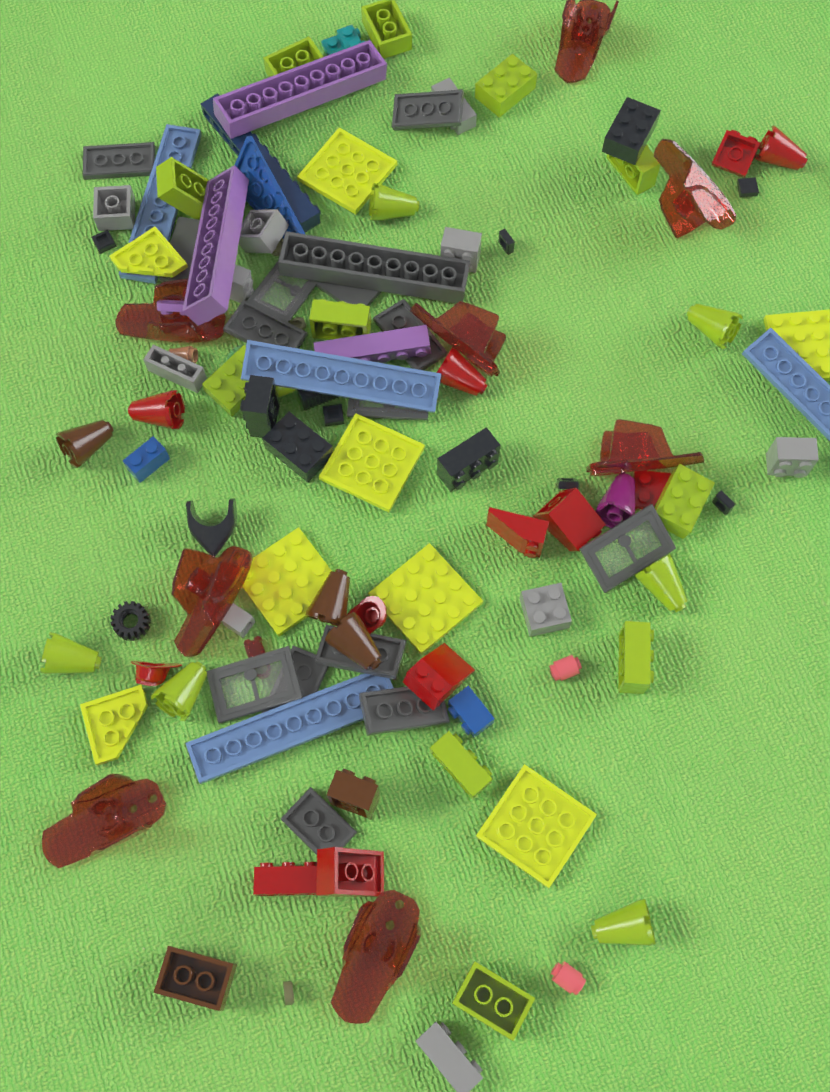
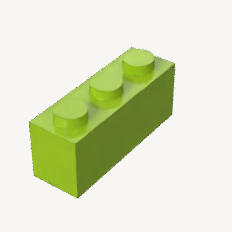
M448 731L430 747L429 752L473 800L492 782L490 777L492 773L485 765L481 767L476 761L478 759L477 756L470 749L466 750L461 745L463 741L456 733L452 735Z

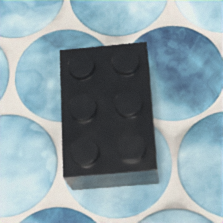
M627 97L604 138L602 152L636 165L657 126L661 110Z
M250 375L249 382L245 383L244 393L246 396L245 400L241 401L240 410L243 412V420L246 421V429L249 430L250 436L263 438L277 423L280 409L279 397L274 378Z
M288 412L262 438L265 449L306 482H309L326 465L333 453V446L291 412Z
M486 427L437 458V475L450 492L455 489L459 490L467 481L478 478L487 468L492 469L498 464L501 445Z

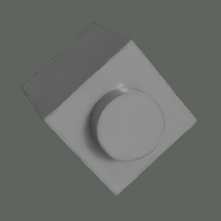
M234 603L230 607L225 608L221 615L223 625L242 638L245 637L255 623L252 615Z

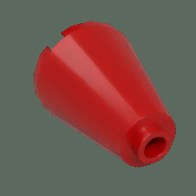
M773 125L771 127L772 131L768 130L760 142L758 148L760 149L759 155L756 154L754 159L793 170L803 168L808 160L806 158L807 154L778 127Z
M453 347L437 373H441L440 384L475 396L478 393L482 395L488 386L485 384L486 378Z
M171 390L132 401L128 407V414L135 421L170 429H179L184 423V419H181V414L185 413L184 400L181 393H176L177 390Z

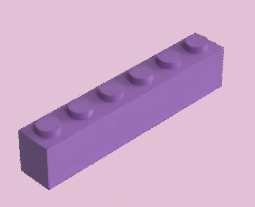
M427 325L314 342L315 352L379 363H386L389 360L395 359L405 360L408 357L414 356L424 357L427 354H431Z

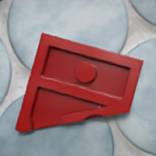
M635 470L633 477L635 480V509L642 510L650 504L655 506L671 473Z

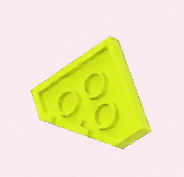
M156 227L148 230L109 256L121 273L175 277L188 268L185 260Z
M142 685L80 704L95 765L98 766L116 760L122 753L148 707Z

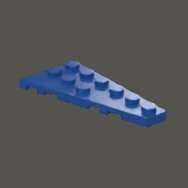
M246 136L235 166L249 179L246 201L254 210L278 209L289 225L286 230L287 232L305 234L253 137Z

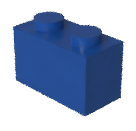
M153 436L126 457L123 463L127 470L141 483L166 463L170 457L166 449Z
M469 686L448 700L449 713L454 719L458 717L462 722L460 726L467 735L471 734L475 738L494 723L495 718Z

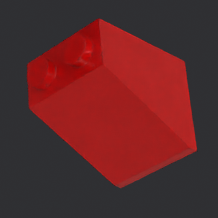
M577 488L559 491L533 515L534 518L549 521L547 530L569 551L580 552L579 548L586 545L591 538L594 539L602 533L601 529L606 525Z

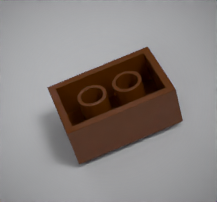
M343 769L342 771L336 770L327 792V797L331 805L371 820L380 798V791L374 779L366 776L360 779L355 776L354 772Z
M168 946L153 993L209 1009L224 1011L237 964Z

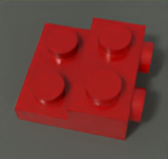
M726 130L711 165L745 178L760 146V142L754 137L742 136L736 130Z

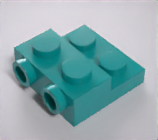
M349 25L338 29L336 36L322 40L321 44L328 56L365 41L360 40L361 34L359 29Z

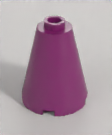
M629 474L617 475L596 507L595 511L604 521L606 527L613 528L635 514V480Z

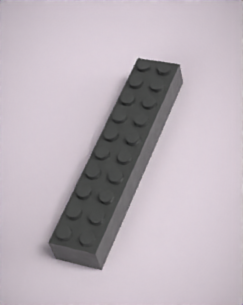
M286 231L278 265L281 276L463 304L470 261Z

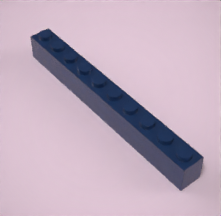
M217 93L200 103L203 116L237 156L241 151L246 136L253 137L304 232L306 233L320 224L321 212L317 205H313L309 196L300 190L298 183L295 180H291L287 170L280 167L277 158L270 155L268 148L260 143L255 133L252 134L250 131L230 139L214 115L213 98L220 95Z

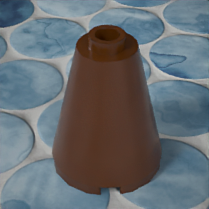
M100 420L58 432L56 434V441L63 455H68L71 458L69 463L73 467L78 468L113 436L112 432L114 430L108 421Z
M336 569L335 572L331 571L305 615L338 627L341 624L340 620L347 616L350 577L347 576L348 572Z
M355 612L350 613L340 620L341 624L337 628L334 626L329 631L325 641L366 671L369 669L373 671L382 663L380 661L382 655L359 615Z

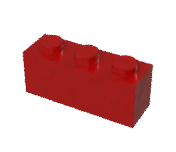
M283 862L282 866H273V863H260V867H254L253 895H317V862H304V866H295V862Z

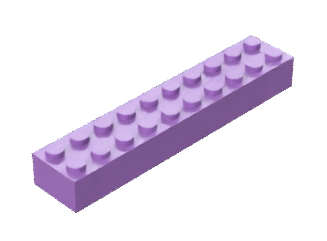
M369 40L213 98L214 115L230 139L384 81L386 80L387 63Z
M235 165L207 181L182 310L198 326L209 322L212 318L224 314L228 310L249 179Z

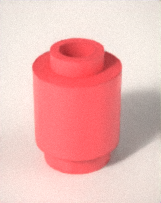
M569 655L554 661L549 668L555 681H563L580 674L579 669H582L578 657L574 658L573 655Z
M565 961L561 964L557 962L551 971L553 975L552 981L570 994L574 993L577 995L586 982V979L582 977L583 974Z

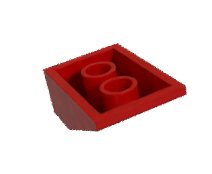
M489 507L486 525L520 553L529 558H540L549 521Z
M443 643L410 668L406 673L403 683L434 711L475 670L446 643Z
M342 847L317 849V896L384 897V851Z

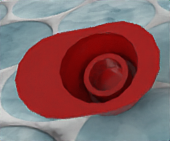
M368 596L351 609L348 614L355 612L359 615L367 631L371 634L385 623L387 609L383 600L379 597Z
M131 661L132 664L136 665V683L146 686L160 685L165 681L171 667L182 666L180 663Z

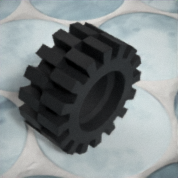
M126 601L123 606L119 604V609H114V615H111L112 622L110 623L113 630L124 640L134 641V638L141 639L140 635L143 634L145 636L147 634L145 632L146 629H150L149 624H151L148 612L140 603L136 604L135 601H131V604ZM129 614L138 616V623L132 628H126L123 625L124 618Z

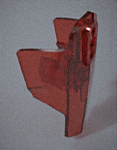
M575 0L566 1L562 14L563 23L560 46L555 65V72L563 81L575 83L585 80L598 55L604 38L610 30L619 1L616 0L611 13L610 8L605 3L596 0H580L577 4Z
M662 139L655 149L654 157L667 172L669 179L659 198V203L676 238L682 237L705 222L713 228L720 230L736 222V213L713 180L675 141Z
M186 278L166 281L156 285L153 303L124 304L116 317L115 324L120 335L160 341L199 343L217 340L224 334L223 328L226 315L220 314L209 322L197 326L187 315H180V312L161 314V311L157 310V301H184L189 279Z
M459 301L438 318H434L418 303L411 307V313L449 345L462 353L473 365L490 377L500 374L499 368L494 361L505 342L506 335L495 330L499 321L497 314Z
M618 419L615 422L613 431H605L603 433L600 462L589 464L586 467V472H590V476L619 475L626 472L677 467L679 464L686 466L704 463V455L701 452L673 455L661 427Z
M232 546L227 548L220 557H215L194 549H183L173 579L171 594L187 613V617L174 640L177 649L185 657H194L202 652L232 606L251 567L253 558L248 550Z
M109 774L80 792L75 800L71 802L72 813L43 831L42 849L44 856L52 865L62 868L115 847L150 829L165 814L167 805L158 784L149 779L134 781L125 775ZM156 795L157 800L154 803L149 802L151 796ZM133 805H136L137 810L136 812L132 813L131 807Z
M396 890L384 891L374 902L368 901L360 907L344 944L342 971L331 1000V1005L345 1022L362 1024L370 1021L386 992L402 976L420 940L421 927L418 925L420 914L418 905L414 899ZM398 900L404 902L402 909L396 908L395 904ZM392 920L394 923V928L392 930H388L386 928V923Z

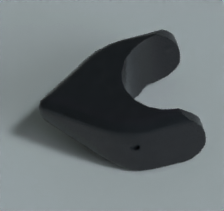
M235 498L229 499L228 513L224 520L217 523H209L202 520L196 513L193 500H188L186 502V513L190 533L212 558H215L236 528Z

